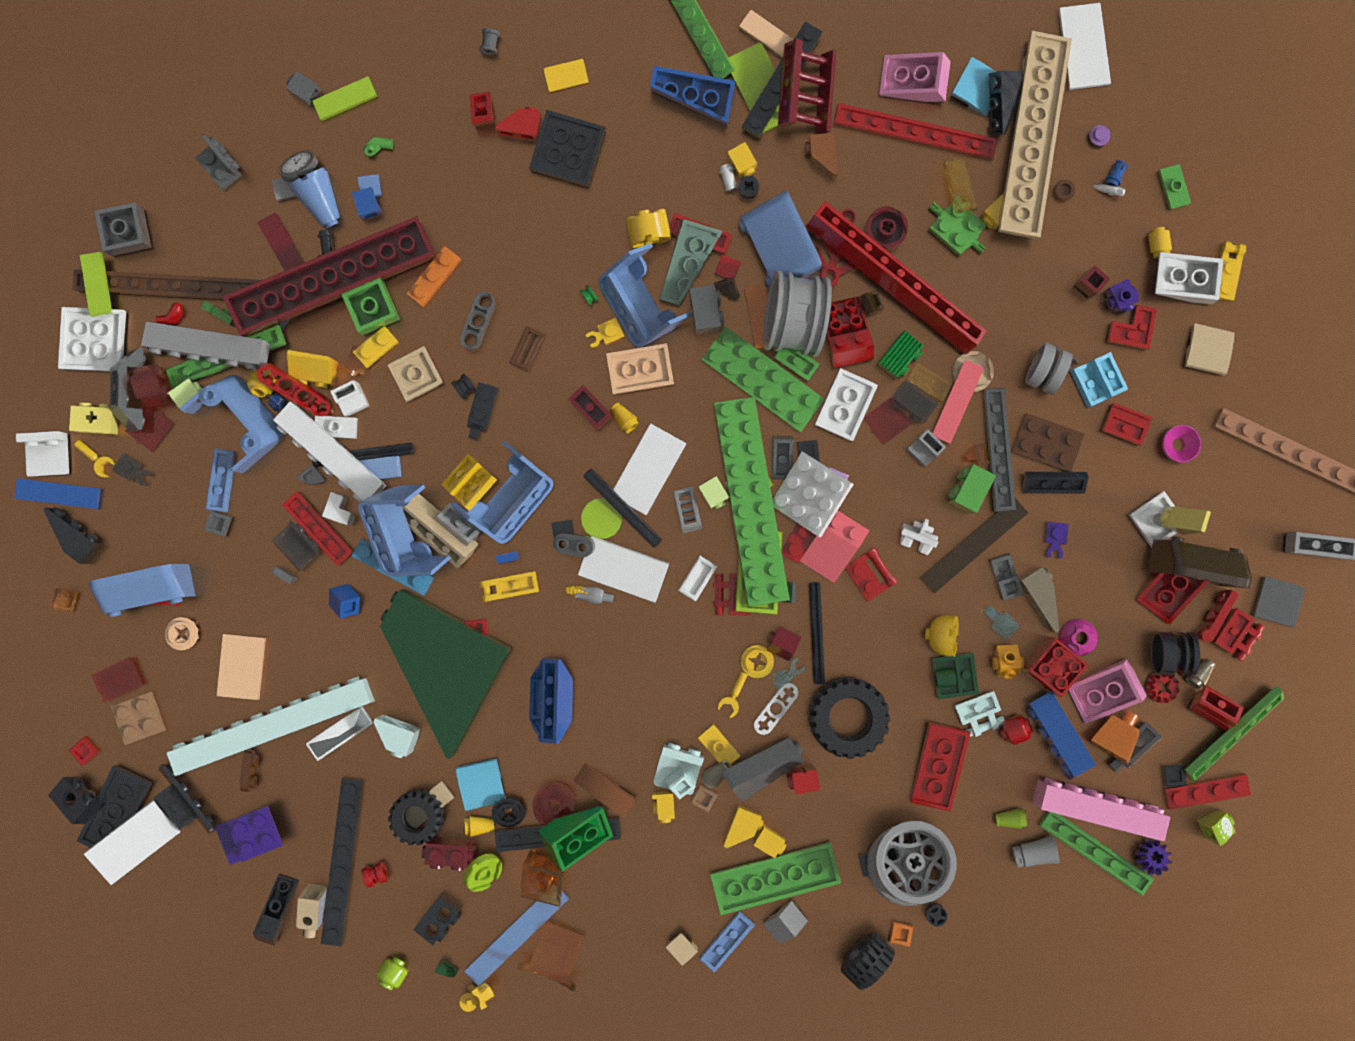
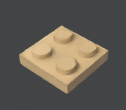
M425 346L388 364L406 402L444 384Z

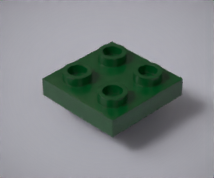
M974 653L957 654L954 657L941 656L931 658L938 700L979 694Z

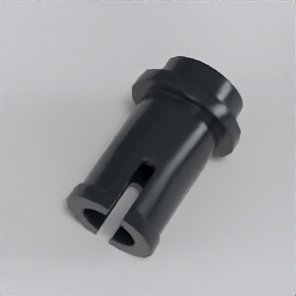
M320 230L319 235H317V238L320 239L322 255L334 251L332 241L334 234L331 233V230Z

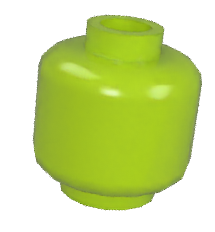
M396 957L393 960L385 959L376 974V977L379 979L377 983L389 990L399 988L408 973L407 969L403 967L405 962Z

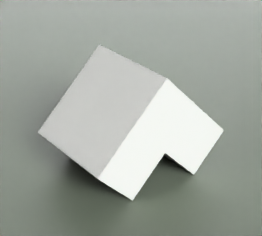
M355 380L330 391L335 402L339 404L343 415L346 417L370 406L360 384Z
M331 492L322 517L352 526L356 513L345 510L349 497Z

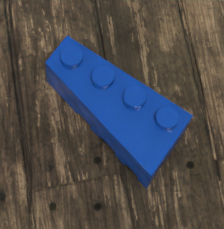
M1052 691L1028 705L1029 710L1027 711L1029 716L1038 723L1040 734L1048 741L1052 754L1058 759L1061 769L1069 780L1096 766V763Z

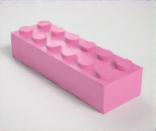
M1045 777L1044 781L1037 780L1032 804L1041 810L1165 842L1170 816L1164 814L1165 810L1155 805L1146 803L1144 807L1138 801L1125 798L1124 802V799L1118 798L1116 795L1105 793V796H1103L1102 793L1089 788H1085L1082 791L1083 789L1077 787V785L1065 782L1063 786L1057 780Z

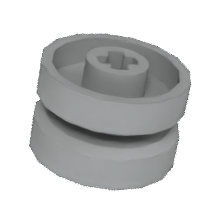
M1044 342L1031 363L1025 383L1035 388L1042 383V390L1054 395L1067 375L1073 354L1064 349L1056 354V347L1048 342Z

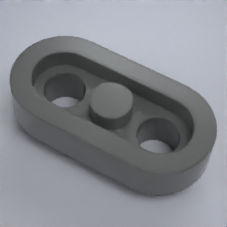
M564 532L558 534L553 540L554 549L560 554L587 557L595 550L593 539L585 535ZM561 540L565 541V547L560 545ZM581 543L586 546L585 550L580 548Z

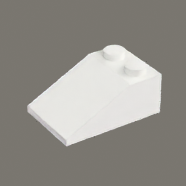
M1160 252L1155 294L1194 303L1213 304L1217 302L1220 295L1223 259Z

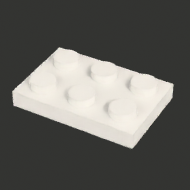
M840 368L815 426L853 442L878 385Z

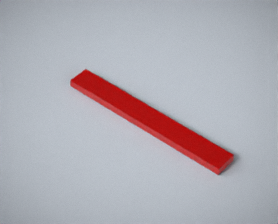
M841 103L837 104L833 125L988 160H993L998 140L997 138Z

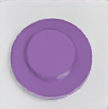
M1103 125L1093 127L1089 134L1090 141L1096 146L1105 145L1110 140L1109 129Z

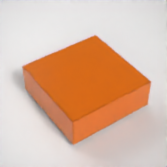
M892 921L889 943L910 947L914 926L912 924Z

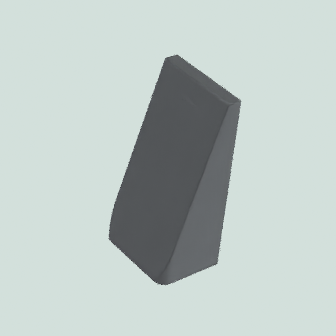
M772 436V479H786L793 467V436Z

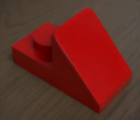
M490 92L470 94L471 122L474 127L494 125Z

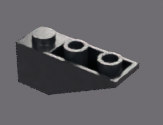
M1022 70L989 73L991 136L1006 135L1021 96Z
M45 507L43 509L63 552L79 564H88L102 546V543L97 541L98 537L90 531L85 532L81 529L82 525L79 522L66 518L64 516L65 512L61 509Z
M278 874L253 931L255 940L275 946L284 925L298 883L297 880Z

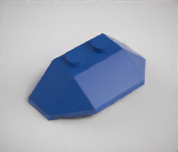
M542 658L540 664L530 677L529 720L538 735L539 742L559 744L572 722L573 678L561 659Z

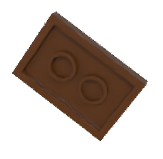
M1025 413L1011 452L1059 470L1071 472L1085 434Z

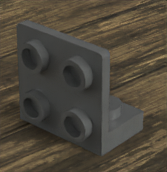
M203 134L201 137L209 146L197 155L195 159L224 191L242 176L238 171L240 166L227 154L226 149L213 136L209 138Z

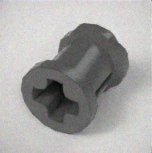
M484 28L481 32L483 39L482 45L479 46V51L484 54L496 55L498 51L496 49L497 38L500 37V33L495 29Z

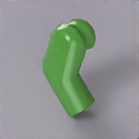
M373 137L364 146L365 155L373 156L382 148L392 150L393 139Z

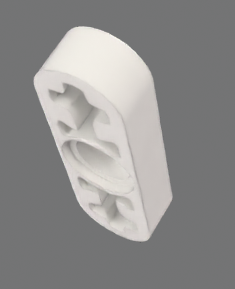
M784 683L754 721V728L759 734L765 735L770 733L796 700L798 689L794 684ZM792 687L794 695L792 697L787 696L785 701L788 704L785 706L781 700L776 698L778 695L783 698L785 695L784 688L789 689ZM773 703L781 704L782 711L779 714L771 713L770 706ZM767 711L772 718L776 719L773 722L769 719L767 722L768 728L760 730L758 722L760 720L765 721L767 716L764 713Z

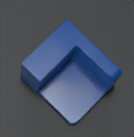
M372 187L352 192L358 215L362 220L382 215Z
M349 584L329 589V606L340 619L359 614L360 597Z

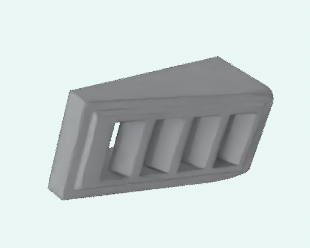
M693 486L673 491L682 532L688 533L703 529ZM691 495L689 499L679 500V497ZM693 503V506L681 509L682 505ZM695 512L694 515L683 517L685 513ZM693 520H696V521H697V522L685 524V522H688V521H693Z

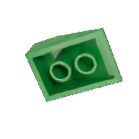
M601 806L554 819L538 831L549 859L562 872L613 837L605 812Z

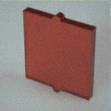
M893 396L864 417V420L872 429L871 433H875L883 445L912 424L904 412L905 409L899 406Z
M146 403L142 408V415L145 419L142 430L129 432L126 429L125 432L136 439L138 444L144 445L153 452L175 423L163 415V411H158L149 403Z

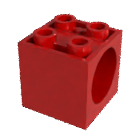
M1046 636L1024 662V668L1021 669L1046 690L1052 691L1054 695L1062 698L1089 665L1060 640Z

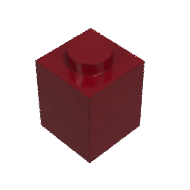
M1094 265L1075 285L1089 298H1092L1098 294L1110 278Z
M779 626L775 632L771 631L767 639V643H769L767 651L790 661L795 654L801 637Z

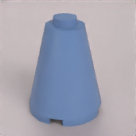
M326 168L315 170L302 179L299 178L289 184L290 190L321 226L326 225L327 228L338 224L337 219L340 218Z

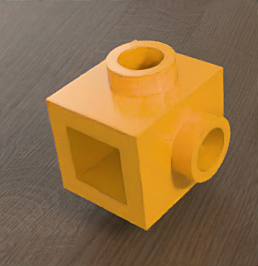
M1001 645L996 647L994 657L992 658L993 669L997 670L998 677L1014 678L1019 675L1021 668H1024V658L1019 654L1018 645Z

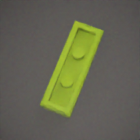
M369 76L319 97L312 102L320 120L324 121L378 96Z
M96 252L80 255L89 316L97 317L113 314L103 253Z

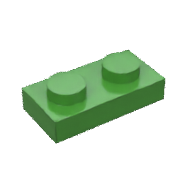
M782 348L774 357L775 360L807 382L820 365L808 355H801L800 350Z

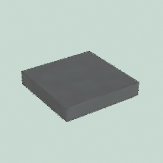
M1263 576L1252 616L1295 628L1305 588Z

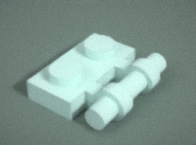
M993 690L954 705L961 725L970 723L971 728L967 729L971 733L970 737L980 736L982 732L990 729H998L1005 721L1003 716L995 718L994 713L1001 711V708ZM987 716L988 721L978 725L977 720Z

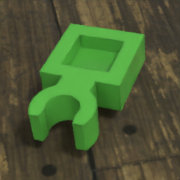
M204 300L200 308L234 328L236 327L228 309L224 307L223 310H220Z

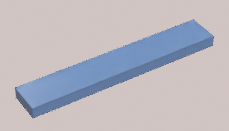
M554 883L475 959L464 972L480 986L569 897Z

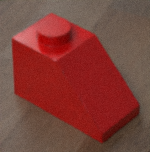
M533 107L519 108L496 125L497 135L537 141L542 119L541 113Z

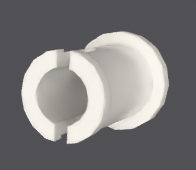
M731 164L720 166L719 174L722 175L725 191L737 189L738 185L733 172L735 168Z

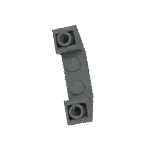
M141 347L131 350L110 368V410L129 432L142 430L145 421L142 409L126 407L129 401L127 393L129 374L127 370L137 371L143 368L146 358Z

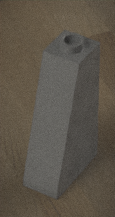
M787 738L723 771L722 774L731 789L743 802L803 762L804 759L801 754L804 751L798 742L793 744L791 739Z

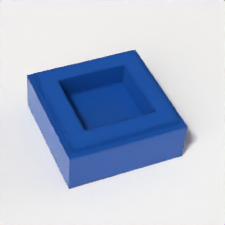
M517 551L496 556L498 564L520 559Z

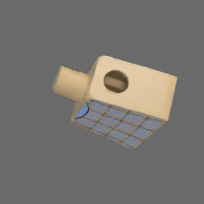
M308 883L298 898L296 927L303 929V937L314 938L316 930H318L324 920L328 886Z

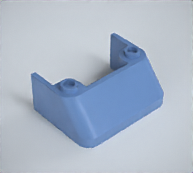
M651 243L628 251L599 277V287L629 340L637 348H641L674 330L692 316V313L688 312L677 317L671 310H665L661 313L641 279L647 272V265L642 256L653 247Z
M230 375L204 387L180 409L183 412L194 414L203 405L213 407L223 401L249 431L240 441L241 448L247 455L231 468L233 472L244 473L282 441L285 435L276 428L278 424L274 421L275 416L259 397L254 396L250 392L245 380L240 376Z
M505 440L502 444L513 453L507 462V469L512 475L487 505L478 501L469 511L468 509H463L454 501L451 504L469 522L500 544L507 543L553 488V480Z
M424 484L396 486L370 496L358 505L359 514L379 567L386 575H433L450 560L449 555L433 556L426 543L414 541L402 506L408 505L413 497L425 489Z
M189 564L161 565L89 581L90 590L102 613L108 614V617L122 615L121 611L162 601H170V604L183 602L182 598L196 596Z

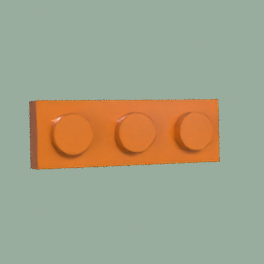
M444 246L406 294L424 308L462 259Z

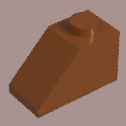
M835 133L810 135L808 142H805V152L809 154L810 161L831 179H836L838 169Z

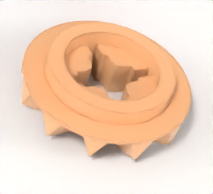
M175 618L166 627L165 639L172 648L187 650L195 645L199 638V629L196 627L195 622L188 618ZM178 629H187L185 635L188 639L184 637L177 639L180 635Z

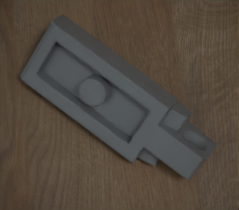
M1148 722L1139 728L1140 734L1128 765L1118 759L1110 764L1116 773L1124 766L1127 769L1133 766L1162 739V736Z

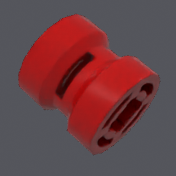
M383 862L376 863L373 867L367 866L361 869L362 879L367 888L375 886L378 882H388V872Z

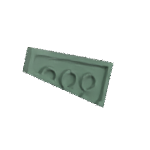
M682 220L659 297L660 300L680 305L723 231L689 220Z

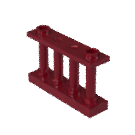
M794 39L784 44L778 126L787 127L795 124L796 121L815 125V134L828 133L832 125L831 115L837 50L833 49L819 56L803 51V40ZM801 59L820 64V76L802 72ZM800 80L819 85L818 97L800 92ZM798 100L817 105L816 117L799 113L797 111Z

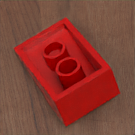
M1155 573L1136 600L1170 625L1209 581L1172 574Z

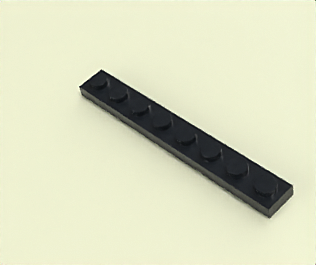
M345 777L341 779L321 944L343 945L364 782L361 779Z

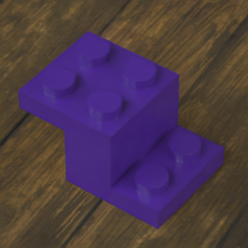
M268 806L259 810H253L215 826L230 865L239 861L244 862L283 845Z

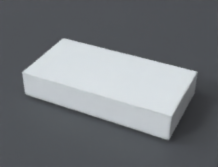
M699 556L678 591L696 601L717 566Z

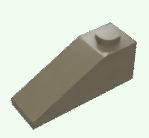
M1037 567L1020 578V584L1050 632L1057 633L1059 631L1055 588L1051 581L1053 576L1047 568Z

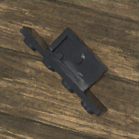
M164 764L160 765L159 771L169 782L170 786L157 794L154 800L178 831L197 818L207 833L210 834L214 830L212 819L208 815L204 816L201 813V805L195 798L191 800L187 794L189 790L184 783L177 782L170 766L166 767Z

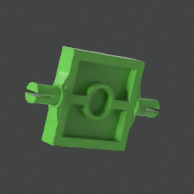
M957 198L944 210L935 201L931 204L929 209L937 215L935 223L929 228V231L958 257L971 246L980 254L987 248L977 240L987 224Z

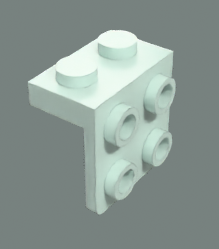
M664 744L654 777V784L670 789L664 779L681 767L693 784L696 785L704 755H701V752L689 748L688 751L680 749L681 746L677 744ZM694 789L691 790V791L688 793V795L693 794Z

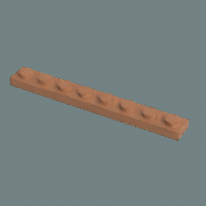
M1225 408L1220 410L1213 428L1355 494V469Z

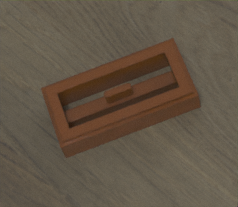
M526 326L509 363L529 372L546 335ZM529 332H531V338L518 363L516 362V359L522 349V346ZM536 336H539L526 366L523 365Z

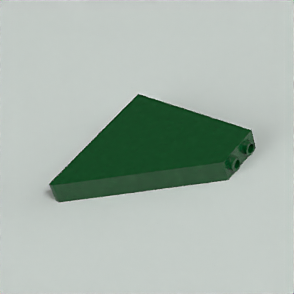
M401 589L398 592L395 591L390 600L392 604L389 610L386 609L380 620L382 623L380 628L445 757L450 760L457 752L512 648L406 589Z

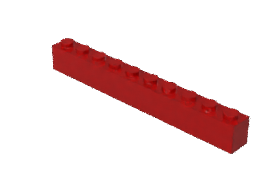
M826 201L807 223L806 227L964 354L967 355L974 349L986 334V329Z

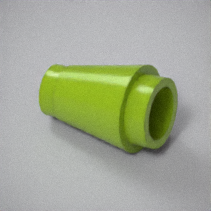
M1018 808L996 814L997 826L1016 829L1027 827L1026 811Z

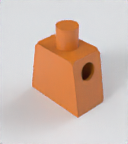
M1130 711L1125 713L1122 720L1114 715L1111 716L1091 739L1092 745L1128 765L1140 734L1139 729L1133 726L1138 716Z

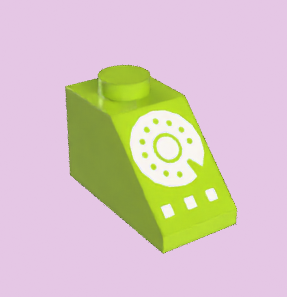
M1220 809L1198 819L1205 838L1219 846L1225 844L1236 832L1233 827L1235 822L1232 816Z

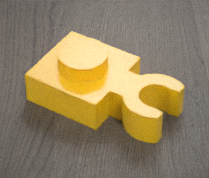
M617 318L598 325L599 332L591 331L586 334L587 338L592 336L596 338V342L590 344L591 348H596L603 340L608 345L625 337Z

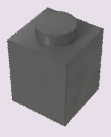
M298 71L291 75L286 83L288 92L310 107L313 105L312 101L317 99L322 91L318 84Z

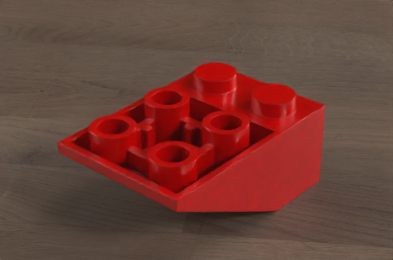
M859 296L831 302L826 341L833 368L874 359V343Z

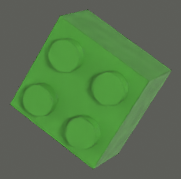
M381 278L342 294L357 332L362 336L400 320L385 282Z
M975 464L962 468L957 476L959 480L955 487L952 486L947 495L950 498L948 504L968 514L977 513L996 475Z

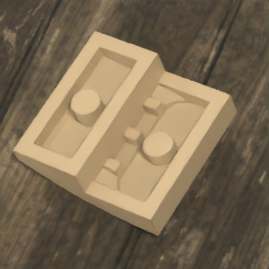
M1194 323L1191 327L1190 345L1186 350L1185 366L1226 375L1231 360L1235 332Z

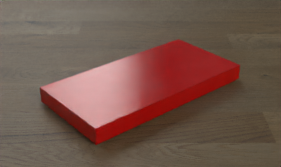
M929 722L910 803L951 812L971 734L970 731Z

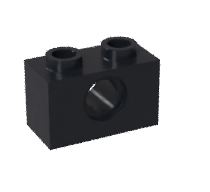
M63 777L48 794L71 824H86L101 806L96 800V796L88 791L84 786V782L78 777Z

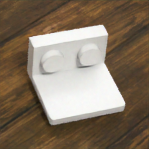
M53 431L16 434V442L24 443L27 476L69 474L67 433Z

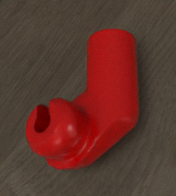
M173 303L167 315L156 316V323L165 325L177 324L183 315V306L180 303Z

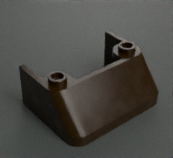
M1173 536L1171 540L1153 539L1148 572L1172 574L1219 583L1223 587L1252 589L1253 579L1247 555L1242 554L1243 550L1230 548L1229 551L1185 543L1184 538Z

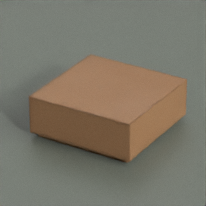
M700 784L690 803L709 813L718 793Z

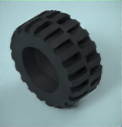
M841 677L838 680L827 682V685L822 686L818 690L819 692L813 697L812 705L809 707L808 720L813 736L826 751L840 758L854 759L857 756L861 758L866 756L865 754L868 752L872 753L876 750L875 747L878 744L881 745L883 743V737L889 731V707L883 695L868 682L854 677ZM845 698H854L861 701L868 711V723L865 729L853 737L839 735L830 724L832 707L838 701Z

